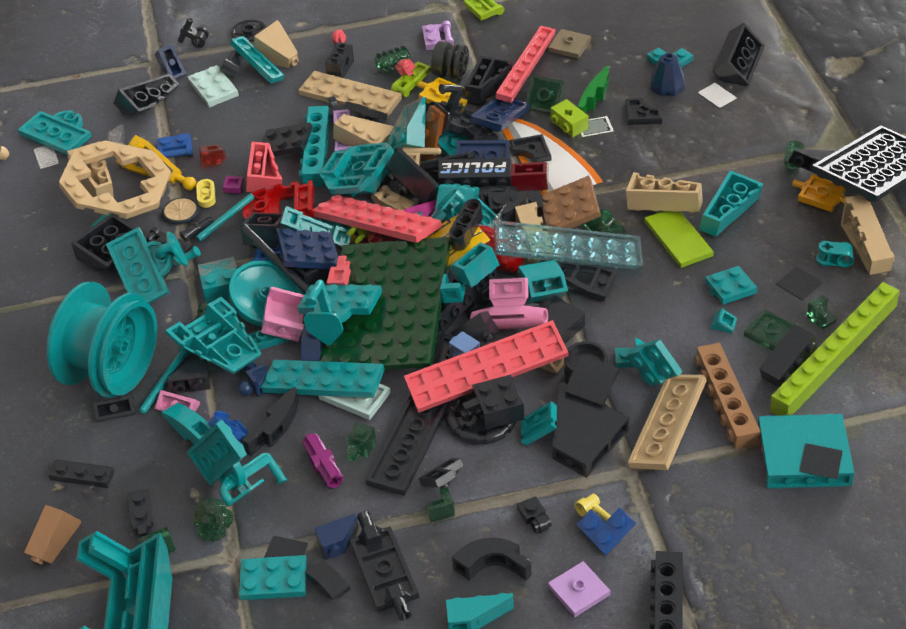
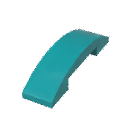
M288 206L284 208L280 224L284 227L300 231H326L332 233L336 247L342 248L343 245L350 244L352 236L346 234L349 231L348 229L318 221Z

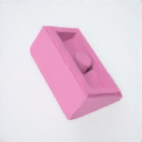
M160 390L155 409L164 411L172 405L180 403L196 412L200 401Z

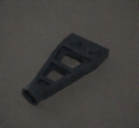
M540 258L539 263H540V262L551 261L552 259L546 260V259ZM555 260L561 269L573 270L571 277L565 276L567 286L588 297L605 302L615 279L616 270L600 265ZM579 273H589L594 277L591 284L586 285L576 279Z

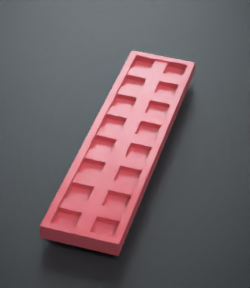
M334 195L330 200L320 203L318 207L313 209L314 217L418 243L442 227L441 220L432 217H425L404 210L392 209V207L380 206L379 204L367 203L366 201H359L341 195Z
M552 320L405 375L404 379L419 413L472 393L473 384L507 375L515 377L568 357V351Z

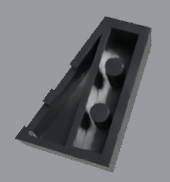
M480 56L465 84V99H467V102L483 104L492 96L512 70V61Z

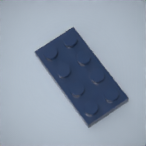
M494 98L472 114L470 122L475 123L479 127H488L495 132H500L529 110L530 104L516 99L510 103Z

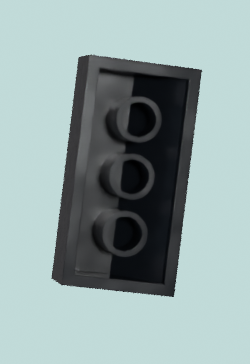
M745 23L740 24L729 31L713 67V72L723 82L743 86L749 85L765 45Z

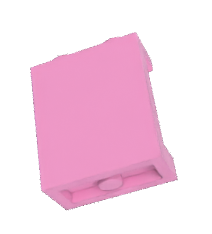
M271 287L266 299L261 333L298 342L303 331L304 324H302L304 314H299L297 307L304 295Z

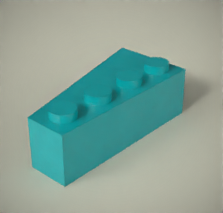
M730 170L704 212L699 230L715 237L718 236L759 200L764 184Z

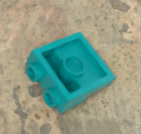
M660 339L637 345L627 354L631 365L637 368L641 379L649 386L662 384L666 379L677 377L683 372Z

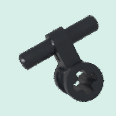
M189 17L186 23L182 25L177 40L183 43L185 38L188 37L191 39L193 46L202 48L206 43L209 32L204 27H197L196 29L191 27L193 19Z

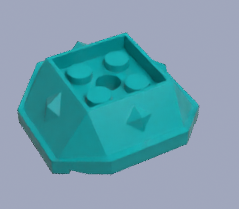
M385 142L356 145L344 151H334L319 174L332 195H351L354 197L359 194H373L387 175L386 166L391 160L394 150L391 145Z

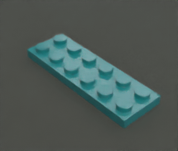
M273 360L261 389L263 393L284 394L295 387L297 388L298 395L374 398L385 368L383 364Z

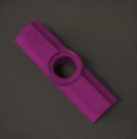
M310 433L306 435L304 440H302V446L309 456L314 471L316 473L319 472L327 487L334 489L340 486L344 479L336 466L331 450L325 448L318 434Z

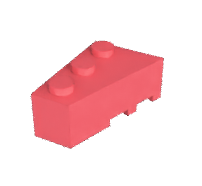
M252 142L246 192H254L262 188L270 190L274 188V185L282 184V177L278 172V166L275 164L270 144Z

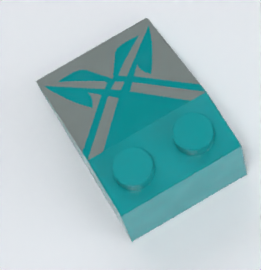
M421 97L404 106L388 138V144L392 146L394 153L399 147L402 150L403 147H425L426 97Z
M234 257L199 264L198 269L206 304L208 305L219 297H222L225 301L229 300L228 286L232 275L237 270Z

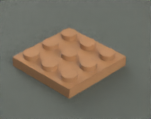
M589 175L541 195L542 209L550 237L601 217L593 183Z

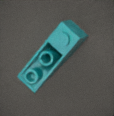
M499 593L489 596L478 595L470 598L457 597L446 600L449 629H479L514 609L513 593Z

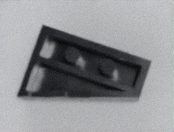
M794 323L759 368L761 377L780 387L817 350L815 335Z

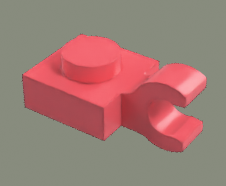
M403 59L398 62L395 68L401 76L407 74L409 77L414 74L412 70L415 66L410 59Z
M338 256L337 266L330 268L327 280L328 285L348 284L351 270L349 269L350 262L346 261V256Z

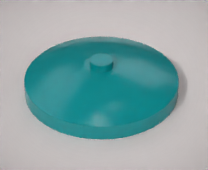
M252 261L242 265L234 272L228 286L229 301L237 314L249 323L262 327L266 299L271 287L302 295L304 293L270 261Z

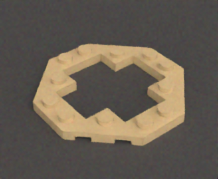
M102 141L73 151L60 178L59 187L77 209L84 210L85 208L94 209L96 213L105 215L113 213L118 214L120 218L128 219L159 207L161 197H163L166 185L170 180L171 171L152 150ZM112 156L122 166L138 161L152 177L140 182V187L145 194L119 203L116 202L109 192L92 197L79 180L91 177V170L87 167V164Z

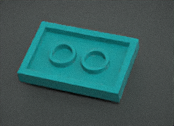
M306 555L241 559L240 600L306 596Z

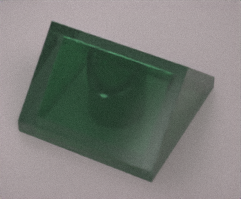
M531 75L526 103L530 104L529 109L551 113V107L564 101V81Z

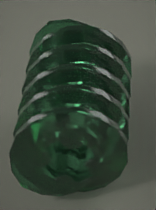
M402 45L400 49L398 47L394 48V51L389 49L388 53L386 51H383L382 54L377 53L375 65L379 74H382V69L388 72V67L394 70V65H398V62L403 59L411 60L409 51Z

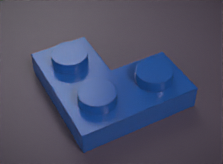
M619 507L606 522L591 509L576 525L607 555L635 526L636 522Z

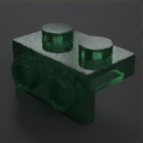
M606 209L600 210L601 217L584 223L602 245H607L610 237L624 238L627 233L622 224Z

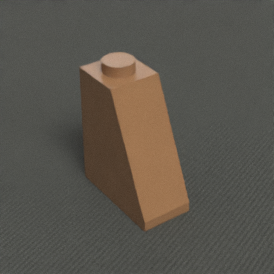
M45 505L24 553L30 555V560L42 565L44 561L52 564L81 524V520L62 510Z

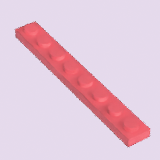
M544 26L539 27L496 92V99L512 103L554 38L556 29Z

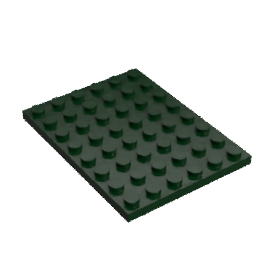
M450 237L426 238L418 243L401 240L343 245L341 256L347 257L346 261L350 262L349 269L351 270L347 285H381L382 293L370 315H351L349 319L342 323L343 332L333 344L326 345L323 343L320 361L383 364L385 370L432 366L442 304L440 287L443 274L447 272L451 246Z

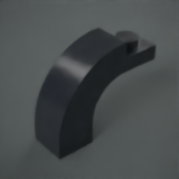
M502 538L475 540L463 546L452 556L453 570L469 581L483 568L495 565L511 570L524 580H527L532 575L531 562L526 556L520 555V545Z

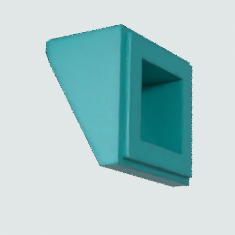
M721 308L713 316L710 328L733 333L737 318Z

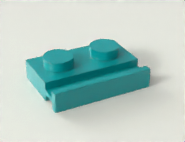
M549 402L525 416L524 420H521V435L523 436L521 442L527 446L557 429L555 425L557 421L556 404Z

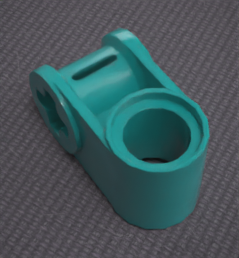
M830 241L819 243V254L816 256L818 264L822 266L849 267L854 263L853 246L850 243Z

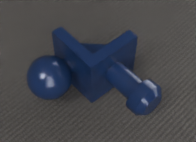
M251 362L245 366L248 381L241 382L238 386V391L243 396L250 395L252 391L257 396H261L260 388L267 375L266 367L264 364L257 366L254 362Z

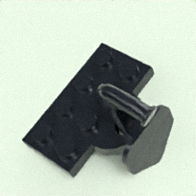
M451 84L439 85L438 89L441 94L451 92L448 102H430L426 108V113L429 106L434 105L445 114L441 136L448 129L462 133L470 140H498L499 136L491 128L479 127L475 123L470 122L473 113L465 110L462 107L463 105L459 103L464 91L462 86Z

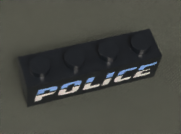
M510 158L439 159V185L510 186Z

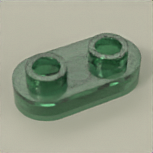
M794 140L787 143L784 164L790 169L799 168L789 163L788 160L794 148L804 149V144L800 141Z

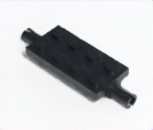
M364 511L365 518L362 512L357 515V519L362 530L358 537L350 539V544L376 610L379 612L394 607L398 620L404 621L403 613L407 620L412 616V613L406 602L418 599L419 592L391 526L385 528L377 527L373 523L369 511Z

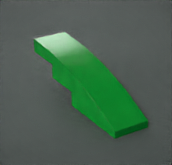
M606 66L599 72L584 91L578 108L585 114L587 110L595 109L597 100L604 101L609 83L610 67Z

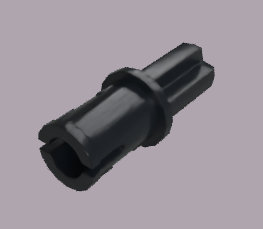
M208 215L198 222H193L190 227L180 232L181 238L187 242L214 222L213 218Z

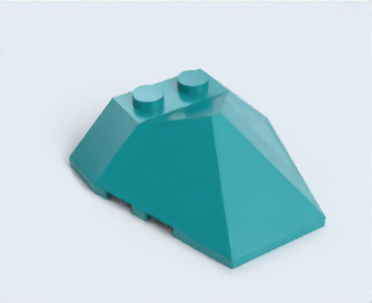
M222 297L209 303L205 314L190 324L184 326L179 321L165 330V333L179 346L233 374L261 356V352L251 335L248 336L243 322H240L237 318V312Z

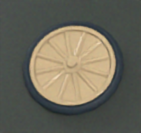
M187 197L170 200L162 209L163 218L172 224L190 222L199 213L198 203Z

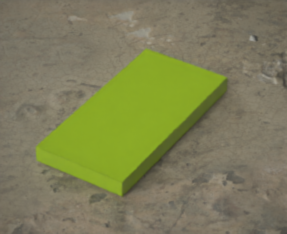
M662 211L645 218V224L680 268L713 257L714 251L681 211Z

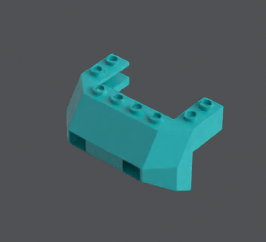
M98 531L80 540L76 560L110 578L104 629H168L173 579L168 548L161 533L156 534L131 550ZM82 626V627L79 628V629H90V628H88V627H86V626Z

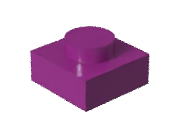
M226 176L222 187L223 193L240 194L244 185V177Z

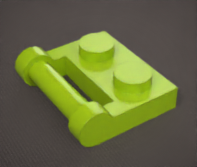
M464 0V6L481 21L496 14L502 15L505 11L504 7L500 4L498 5L494 0Z

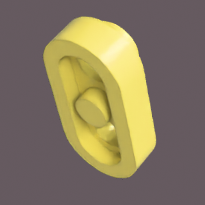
M210 179L200 180L196 185L198 204L201 207L209 208L216 202L214 182Z

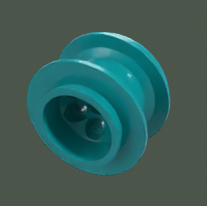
M87 281L77 285L64 298L49 326L47 361L53 378L61 384L75 385L89 375L94 391L106 398L125 395L132 391L144 377L155 351L157 318L152 306L142 296L135 293L123 294L111 303L107 290L101 284Z

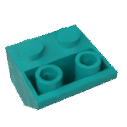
M480 242L452 264L448 275L469 287H473L485 276L492 273L499 266V262L492 247Z
M555 260L518 267L520 277L528 278L527 303L549 300L553 296L563 297L568 292L564 272Z

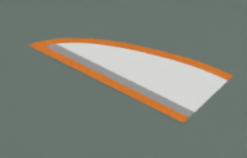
M517 119L502 130L507 140L543 134L552 160L546 161L549 164L548 190H541V195L588 175L593 185L603 182L596 171L578 153L541 127ZM518 156L521 163H534L528 157Z

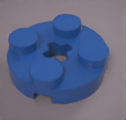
M216 411L208 421V424L213 427L223 419L225 424L231 428L232 434L237 441L242 444V439L248 434L247 428L237 419L234 421L228 419L229 414Z

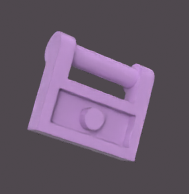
M449 21L422 26L426 50H434L438 41L449 42L453 47L454 39L451 37V24ZM439 32H444L445 40H441Z

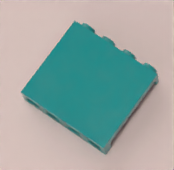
M842 414L759 416L758 427L761 431L760 436L767 473V489L852 486L855 472ZM806 443L843 451L837 479L800 472Z

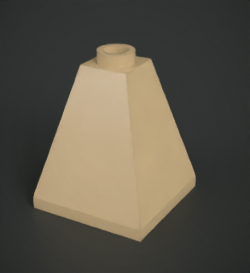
M278 20L254 36V46L273 65L289 68L298 63V52Z

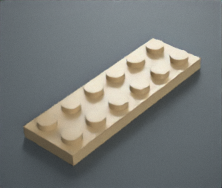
M313 71L299 88V95L327 103H330L327 98L334 96L338 105L345 104L348 101L387 113L388 117L402 99V93L318 71Z
M679 375L664 381L627 462L630 468L669 469L707 381L705 375Z

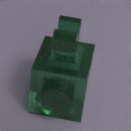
M359 422L354 424L347 436L349 445L347 453L350 454L348 460L356 462L359 455L367 458L370 456L377 443L375 427Z

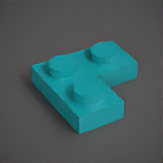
M657 48L647 54V60L656 65L660 56L667 52ZM683 48L672 53L678 57L681 68L692 62L694 55Z

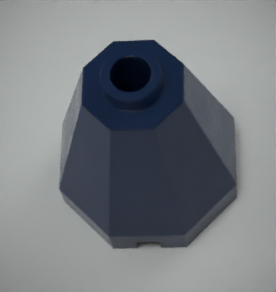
M665 53L660 56L651 74V90L660 96H666V93H670V96H676L685 90L684 73L678 57L672 53Z

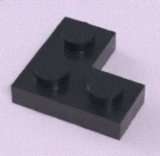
M451 458L418 479L422 486L442 489L450 485V481L456 478L455 475L459 472L458 469L464 465L461 459Z

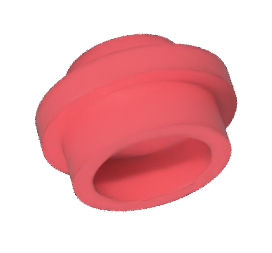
M338 29L332 33V42L334 44L345 42L346 35L343 30Z

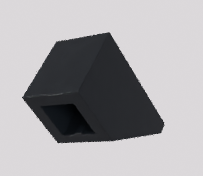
M206 359L187 361L168 378L171 393L177 394L211 389L208 361Z

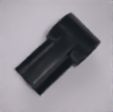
M232 50L219 70L234 78L240 68L243 57L236 50Z

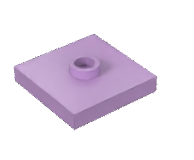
M584 561L548 582V588L574 617L610 596L608 587Z

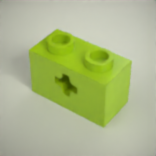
M567 99L551 107L550 119L552 123L572 138L588 129L589 116Z

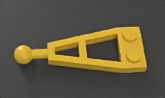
M137 135L132 138L128 144L129 146L154 151L163 163L173 171L168 181L169 183L174 184L178 181L188 191L196 188L197 182L193 177L182 176V172L148 141ZM118 160L115 161L119 166L131 172L151 177L144 168L135 166L137 162L122 166Z

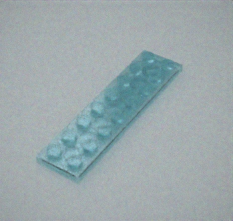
M495 220L494 223L495 255L642 270L643 268L640 236Z

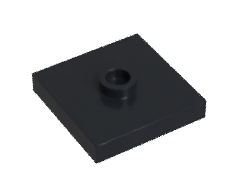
M348 101L344 104V108L359 112L361 117L387 120V113Z

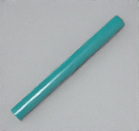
M248 194L196 236L199 242L204 240L254 200L253 194Z

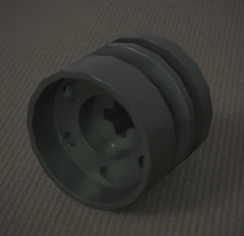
M438 41L434 47L431 59L432 74L442 77L448 74L450 78L463 79L469 60L468 46L454 44L452 47L449 42Z

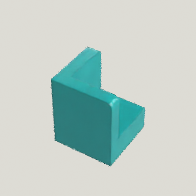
M443 274L440 290L444 303L463 302L465 284L450 283L448 274Z

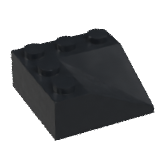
M112 213L71 242L76 259L90 267L115 268L116 266L106 244L132 231L135 227ZM143 233L147 243L150 242L149 236Z

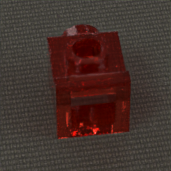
M220 144L199 146L200 163L203 168H206L207 164L216 166L219 163H223V160H226L225 150H222Z

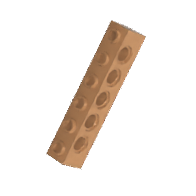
M715 343L697 347L694 363L696 367H699L700 375H705L707 393L709 397L712 396L714 409L720 414V422L722 427H725L727 430L728 441L732 442L735 450L759 445L761 431L721 344Z

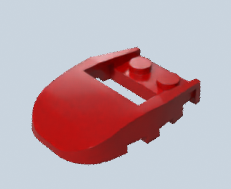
M312 180L303 185H299L298 182H291V185L288 186L276 184L273 189L266 190L262 188L252 192L251 194H253L255 199L243 208L245 220L253 212L280 213V200L294 197L295 210L303 212L305 216L314 217L315 188Z

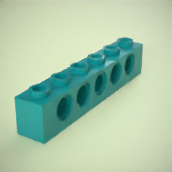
M329 106L308 107V113L305 114V123L310 122L313 129L304 152H301L303 158H300L302 170H299V179L303 180V184H307L309 180H312L314 187L325 186L319 173L327 163L330 112Z

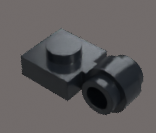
M536 496L517 504V510L526 524L531 523L535 533H543L552 526L549 516Z

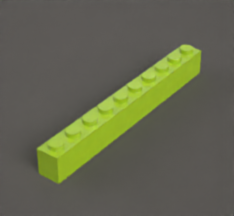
M882 282L771 396L769 412L776 416L793 415L897 307L900 290Z

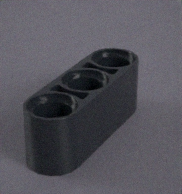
M469 199L465 202L449 230L451 247L456 251L464 250L468 246L483 219L482 206L478 199Z

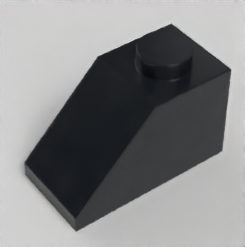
M485 311L477 314L452 331L451 335L455 337L463 331L478 342L484 341L487 343L495 338L494 334L499 329L489 312Z

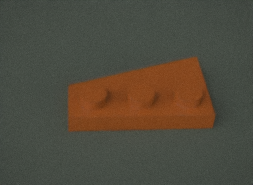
M434 105L429 106L425 116L424 148H440L437 145L439 136L442 135L445 114ZM420 155L422 161L432 160L436 157V155Z

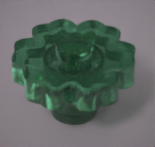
M212 498L203 499L202 502L198 503V511L194 513V525L199 527L198 535L203 540H211L212 542L220 541L226 537V529L233 523V514L229 509H226L225 503L220 499Z

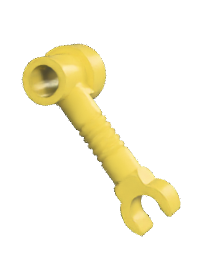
M594 493L586 498L579 499L574 504L577 513L582 517L591 509L605 522L611 517L610 514L599 506L600 500Z

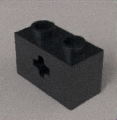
M345 43L336 44L325 61L326 74L344 78L354 62L353 45Z

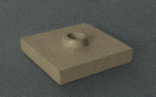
M561 29L549 45L548 52L579 59L590 43L591 36Z

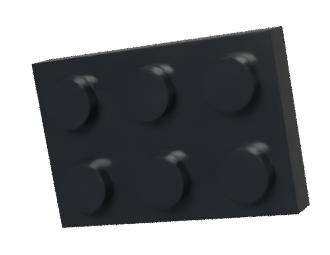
M309 122L266 130L262 143L270 144L274 156L304 152L313 126Z

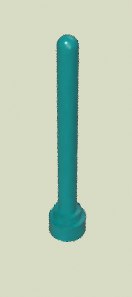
M178 346L179 353L140 407L142 414L149 410L158 397L160 390L165 387L168 378L176 371L183 359L193 352Z

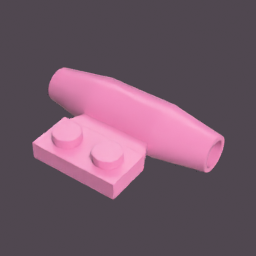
M528 278L490 279L489 299L494 307L473 311L470 319L479 313L488 311L499 330L525 329L548 322V312L546 308L524 305L528 298Z

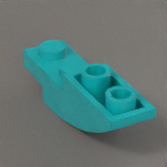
M176 403L161 412V415L186 441L190 440L193 444L212 428L199 414L180 403Z

